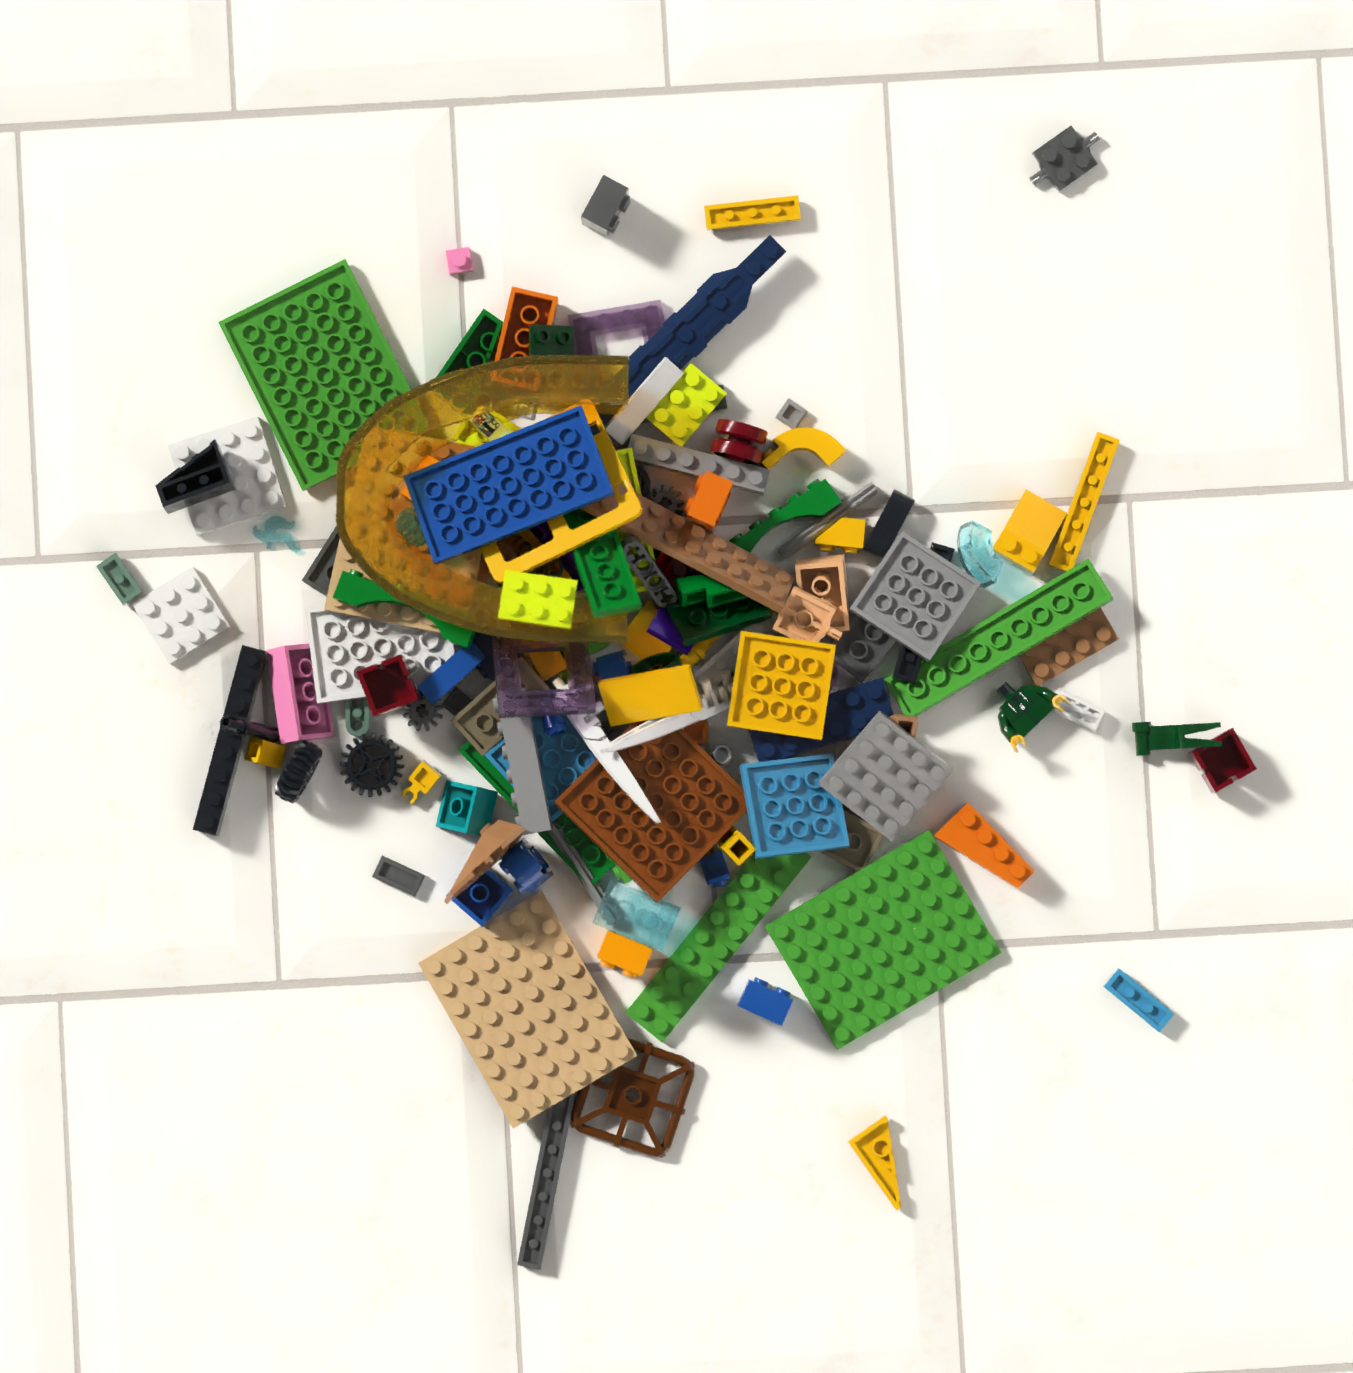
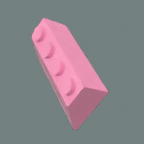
M286 645L266 650L280 743L286 744L334 737L335 732L330 702L317 703L310 645Z

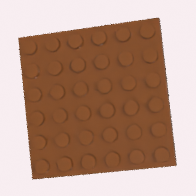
M648 720L632 723L621 735ZM683 729L645 743L617 750L661 821L660 823L654 822L626 794L598 759L554 801V804L656 904L747 812L743 788Z

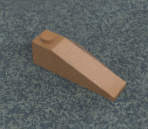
M500 819L493 825L491 823L485 825L479 832L481 837L475 844L444 902L446 904L450 903L501 860L505 853L517 844L525 829L522 826Z

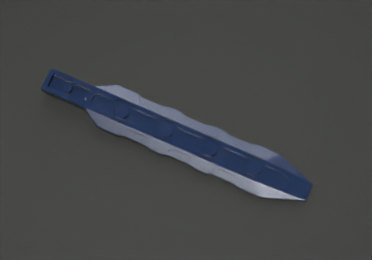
M771 235L736 268L712 274L696 290L697 293L677 313L674 312L643 346L640 345L629 356V360L610 379H606L588 396L587 400L592 401L604 427L664 357L668 358L681 370L693 357L696 358L707 347V343L727 324H731L747 308L753 284L787 252ZM597 424L590 426L593 436L600 433Z

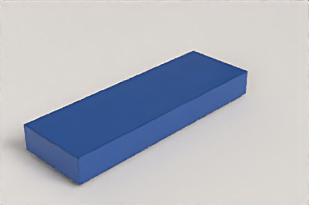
M472 641L469 650L461 647L417 688L434 705L487 657Z

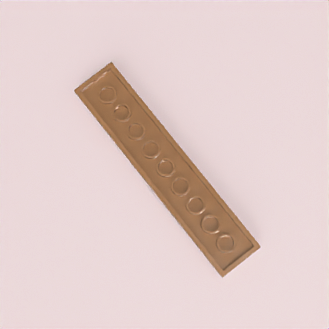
M622 485L617 486L620 495L628 492L626 487ZM636 493L642 506V513L638 518L618 527V529L631 536L638 537L644 543L778 613L781 612L795 576ZM612 495L580 509L598 518L616 509L619 504L615 495Z

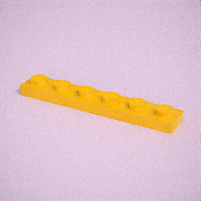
M1100 432L1096 433L1048 566L1064 572L1074 567L1118 447L1119 439Z

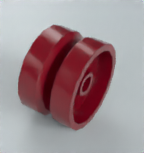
M718 419L715 432L726 439H713L709 452L719 457L746 464L760 465L763 453L754 446L764 445L768 432L746 423Z

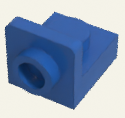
M722 851L703 856L700 859L707 885L712 884L713 888L726 885V879H729L730 875Z

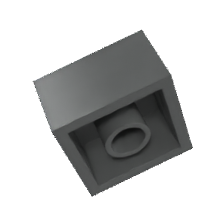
M603 175L581 215L582 225L605 237H608L610 232L614 234L620 223V217H618L620 212L625 213L631 202L629 188Z

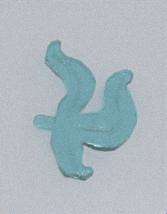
M273 516L266 520L265 532L257 530V526L253 527V535L262 542H267V549H271L272 543L283 541L292 552L300 551V548L295 546L292 535L288 532L275 536L279 528L289 530L296 525L295 521L289 522L280 516Z

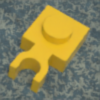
M424 760L408 778L413 784L411 787L405 788L401 795L405 796L408 791H411L414 797L410 803L414 804L419 798L420 791L428 794L442 775Z

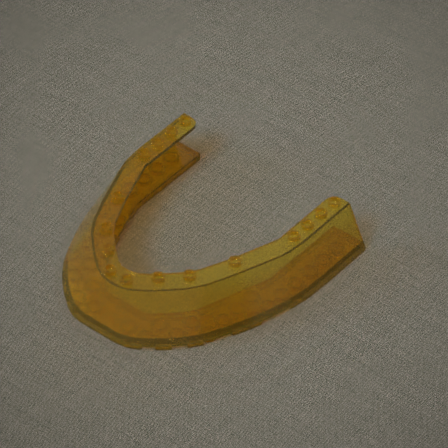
M536 355L506 358L444 374L392 398L358 428L350 441L346 443L339 457L337 466L336 524L340 540L346 551L362 571L388 594L415 609L459 627L487 635L525 641L627 643V612L593 618L586 594L576 593L571 630L498 619L502 588L491 586L448 570L440 565H435L395 523L390 512V501L394 491L404 480L403 476L410 474L428 455L447 444L479 432L469 419L491 413L501 423H505L529 414H556L574 404L595 405L598 414L615 415L621 413L628 405L629 356Z

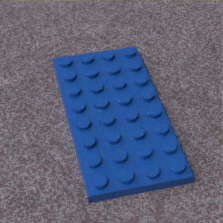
M581 405L403 476L435 565L615 495Z

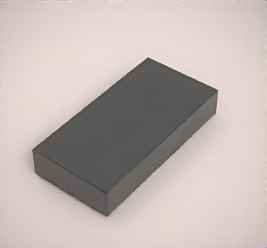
M383 855L372 875L373 878L416 897L426 876Z

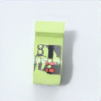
M483 406L468 419L489 442L512 433Z

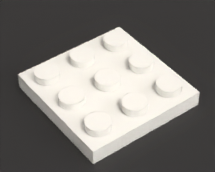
M193 566L132 603V606L170 665L231 627Z

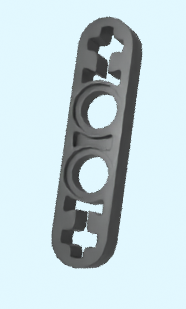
M627 536L622 539L621 545L628 564L656 603L663 608H666V605L675 603L677 595L674 587L641 540L636 536ZM632 545V547H635L637 551L635 555L633 554L632 550L628 548L629 546ZM642 560H648V561H649V563H648V565H647L646 567H643V568L637 567V564H638L640 561H642ZM653 576L660 577L657 583L651 584L648 582ZM663 589L669 596L665 598L660 590Z

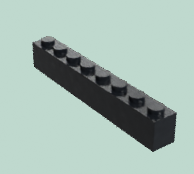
M242 645L223 716L244 717L250 721L267 659L266 651ZM221 726L193 826L195 831L219 836L246 737L238 736L231 731L222 730Z

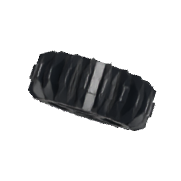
M371 733V740L367 739L366 734H362L363 742L361 743L357 738H353L356 746L353 748L347 744L346 748L351 751L350 754L345 752L341 754V756L348 758L347 762H340V766H347V770L340 772L341 775L349 774L350 776L344 781L345 784L353 781L354 784L351 786V790L355 791L358 786L361 787L359 790V795L361 796L364 795L366 789L368 790V797H373V790L377 791L378 796H382L381 788L383 787L388 793L391 792L388 784L391 782L394 786H397V781L393 780L394 776L399 778L403 776L401 773L396 772L397 768H404V764H397V760L403 759V755L395 756L394 754L400 748L398 746L390 748L393 744L392 739H389L384 744L385 736L382 734L378 741H376L375 733ZM376 745L385 749L386 752L373 757L367 752L365 747ZM359 751L363 764L354 772L353 760ZM366 756L372 761L379 760L378 765H375L379 775L372 769L365 770L366 765H369L367 764ZM390 758L391 770L385 779L381 772V766ZM366 774H373L379 783L367 785L359 781L358 778Z
M305 740L298 745L275 786V794L280 799L292 804L299 799L322 758V749L312 742L309 743Z

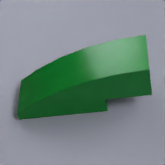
M705 574L676 579L675 592L681 607L705 602L707 609L749 598Z

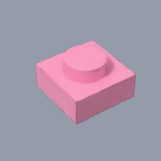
M469 247L446 250L450 275L473 271Z

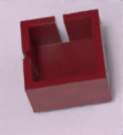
M402 654L382 661L381 664L385 667L381 669L380 665L374 664L356 671L374 717L382 716L421 701L414 680H408L407 678L412 675Z
M1234 728L1227 729L1210 739L1222 741V746L1199 747L1188 752L1198 771L1204 770L1205 773L1201 776L1211 793L1220 791L1234 783L1235 780H1239L1257 769Z

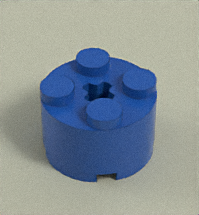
M623 649L597 657L596 661L592 662L595 675H599L600 680L631 675L629 671L632 667L631 661L626 662L624 658L625 655H628L626 650Z
M524 838L513 848L509 849L498 864L507 875L510 873L515 879L513 883L521 893H532L554 874L553 871L547 872L546 869L550 866L534 846L528 848L525 845L528 841Z

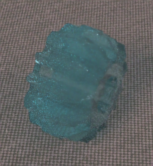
M414 506L400 512L395 525L398 528L397 533L403 536L402 539L407 540L409 545L414 544L417 548L427 543Z

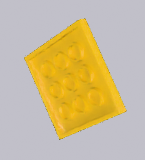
M741 631L727 726L822 740L836 645Z

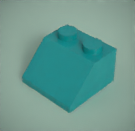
M446 780L436 827L481 837L480 830L488 823H491L498 792Z

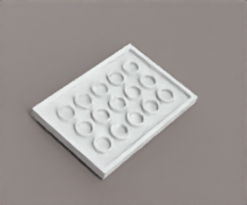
M325 606L305 609L318 704L366 697L356 671L374 664L380 665L381 669L385 667L382 666V661L400 654L404 655L412 675L407 678L408 680H414L417 688L455 653L454 644L447 642L442 634L329 612L324 610Z

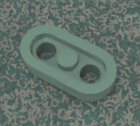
M366 697L361 698L362 703L359 706L353 704L354 699L345 700L346 729L355 737L367 734L370 729V707ZM356 721H361L363 724L359 730L354 728Z

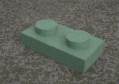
M114 553L96 566L123 606L143 593L117 553Z

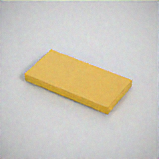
M690 664L603 679L598 682L610 726L697 712L703 708Z

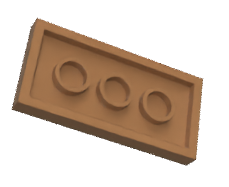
M1099 608L1018 657L1034 684L1039 686L1117 641L1119 638L1104 612Z

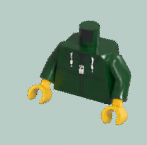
M1005 682L996 690L1005 700L998 708L1000 712L997 717L1000 731L1011 743L1016 753L1019 752L1016 745L1022 743L1027 747L1024 737L1054 709V706L1059 712H1063L1064 710L1059 704L1063 701L1069 704L1064 695H1058L1046 687L1034 684L1022 685L1015 691Z

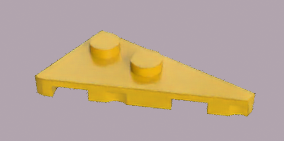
M884 1115L850 1139L848 1143L897 1211L901 1207L888 1118Z

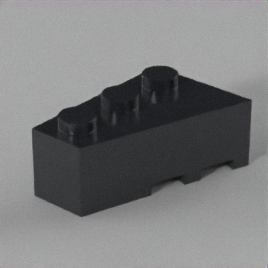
M213 440L202 452L196 453L189 462L181 468L178 467L155 485L162 506L168 514L235 490L223 453L216 440Z

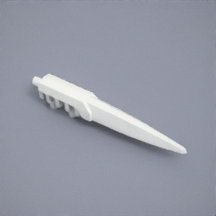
M729 670L721 672L723 680L721 686H711L709 679L701 681L703 689L702 694L699 695L703 707L701 711L648 720L605 745L599 751L605 754L645 743L685 728L700 720L703 721L730 707L734 677H731Z
M561 677L556 678L553 684L558 691L554 694V698L592 753L626 794L654 822L660 823L661 821L618 752L613 751L603 754L599 751L602 747L609 744L610 740L600 728L602 724L596 717L605 707L601 701L590 707L583 698L584 694L592 690L590 685L585 682L576 688L572 681L565 684Z

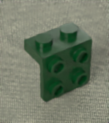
M533 324L529 327V370L531 372L553 373V376L574 374V326Z

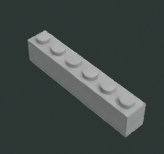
M635 434L631 435L628 448L632 447L636 463L698 478L700 474L704 476L706 471H709L732 481L733 488L764 495L770 469Z
M526 687L496 693V698L493 699L495 713L499 712L501 722H497L499 736H504L505 745L502 746L504 760L508 759L510 769H506L508 783H513L514 792L511 793L513 807L518 808L519 816H515L516 825L522 826L525 829L523 835L552 830L553 827Z

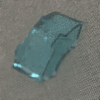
M971 520L959 528L957 537L958 555L966 573L980 581L982 588H986L997 582L1004 561L997 557L992 548V530Z

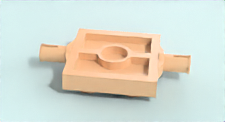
M796 586L793 587L789 597H787L784 607L778 613V618L772 628L789 638L819 642L825 635L839 641L843 633L830 626L831 618L837 607Z

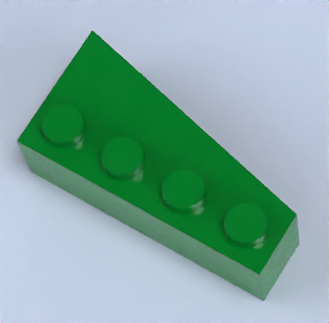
M483 308L429 386V389L467 415L471 410L503 321Z

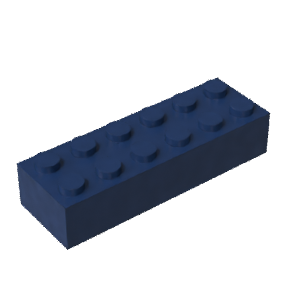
M882 677L828 695L822 740L748 729L758 762L780 760L858 736L879 711L888 717L894 713Z

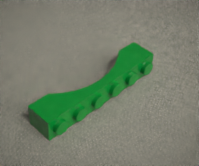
M816 479L807 486L809 490L801 495L799 492L794 494L787 500L789 504L781 509L780 506H777L768 513L770 516L763 522L760 519L748 527L751 531L743 536L739 533L731 538L729 542L751 553L759 540L776 526L796 518H821L841 504V500L826 479L821 482L819 479Z
M350 569V572L342 571L333 594L335 600L356 608L378 603H394L410 607L430 619L447 642L468 650L470 649L479 622L474 619L475 615L466 611H462L461 614L453 612L452 606L441 602L438 606L429 603L430 598L417 594L416 597L407 594L408 590L399 586L391 589L385 586V581L374 577L372 581L363 578V573Z

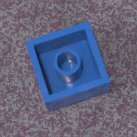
M489 869L452 901L483 927L515 890Z
M757 977L754 980L748 979L737 1006L782 1026L794 1000L789 997L790 992L780 987H776V990L767 987L768 982Z

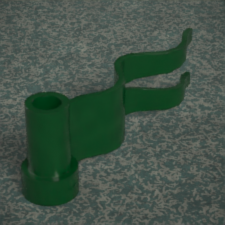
M1151 722L1132 723V732H1135L1136 756L1150 755V750L1222 746V741L1185 738V735L1221 727V722L1151 726Z

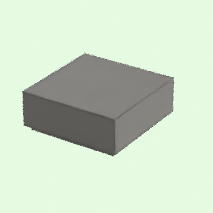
M788 398L775 419L790 429H795L808 411Z

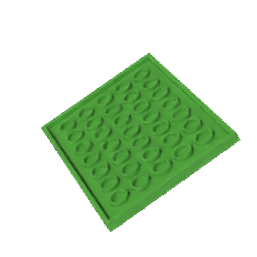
M346 259L218 322L303 492L356 466L364 425L418 435L430 429Z
M929 829L765 925L767 932L837 1050L1001 953Z

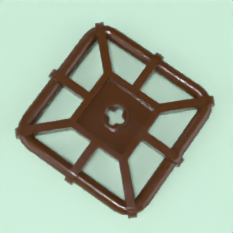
M628 1038L634 1050L643 1053L638 1071L620 1066L616 1069L611 1084L596 1080L579 1090L572 1109L570 1125L572 1129L575 1128L582 1134L612 1143L613 1147L618 1148L621 1146L647 1156H660V1158H663L672 1145L681 1115L685 1114L686 1109H684L694 1079V1068L696 1066L693 1061L691 1062L686 1057L652 1046L653 1043L647 1042L645 1044ZM649 1055L682 1066L661 1078L643 1073ZM685 1073L675 1105L657 1100L663 1083ZM591 1085L609 1090L603 1107L580 1117ZM635 1088L640 1097L630 1102L626 1092ZM654 1106L672 1111L662 1144H660L649 1122ZM605 1112L622 1117L616 1135L583 1123ZM627 1120L644 1124L655 1147L622 1137Z

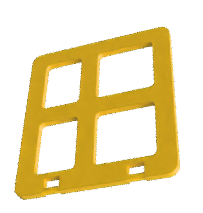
M582 400L552 416L581 405L589 425L597 424L600 433L594 435V439L618 501V507L574 530L569 529L563 515L547 521L554 536L553 540L509 562H505L497 542L481 547L480 549L497 583L503 584L505 570L527 573L641 515L642 506L592 401ZM624 483L628 492L620 495L617 486Z

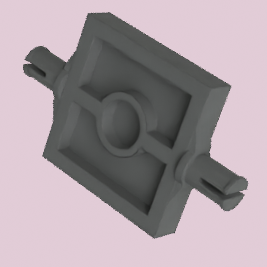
M1071 125L1032 152L1040 171L1029 177L1030 181L1039 176L1032 184L1036 186V184L1046 178L1052 182L1059 192L1095 167L1098 163L1092 156L1089 147L1100 140L1099 136L1090 141V139L1098 134L1093 132L1083 139L1078 136Z

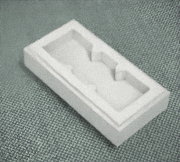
M1063 690L1061 695L1066 697L1069 704L1063 701L1059 706L1064 711L1059 712L1054 707L1052 712L1096 732L1106 710Z

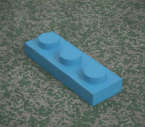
M1119 968L1103 986L1157 1032H1160L1174 1015L1173 1012Z

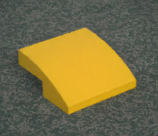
M650 601L645 604L617 640L640 659L657 653L669 652L673 648L646 632L658 610V607Z

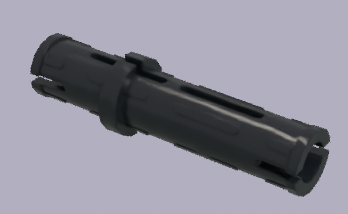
M224 715L220 720L222 730L234 732L241 737L251 736L272 743H276L280 739L279 730L276 727L250 722L249 719L244 717L235 718L229 715Z

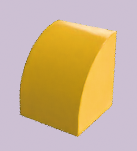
M250 737L244 760L280 769L286 746Z

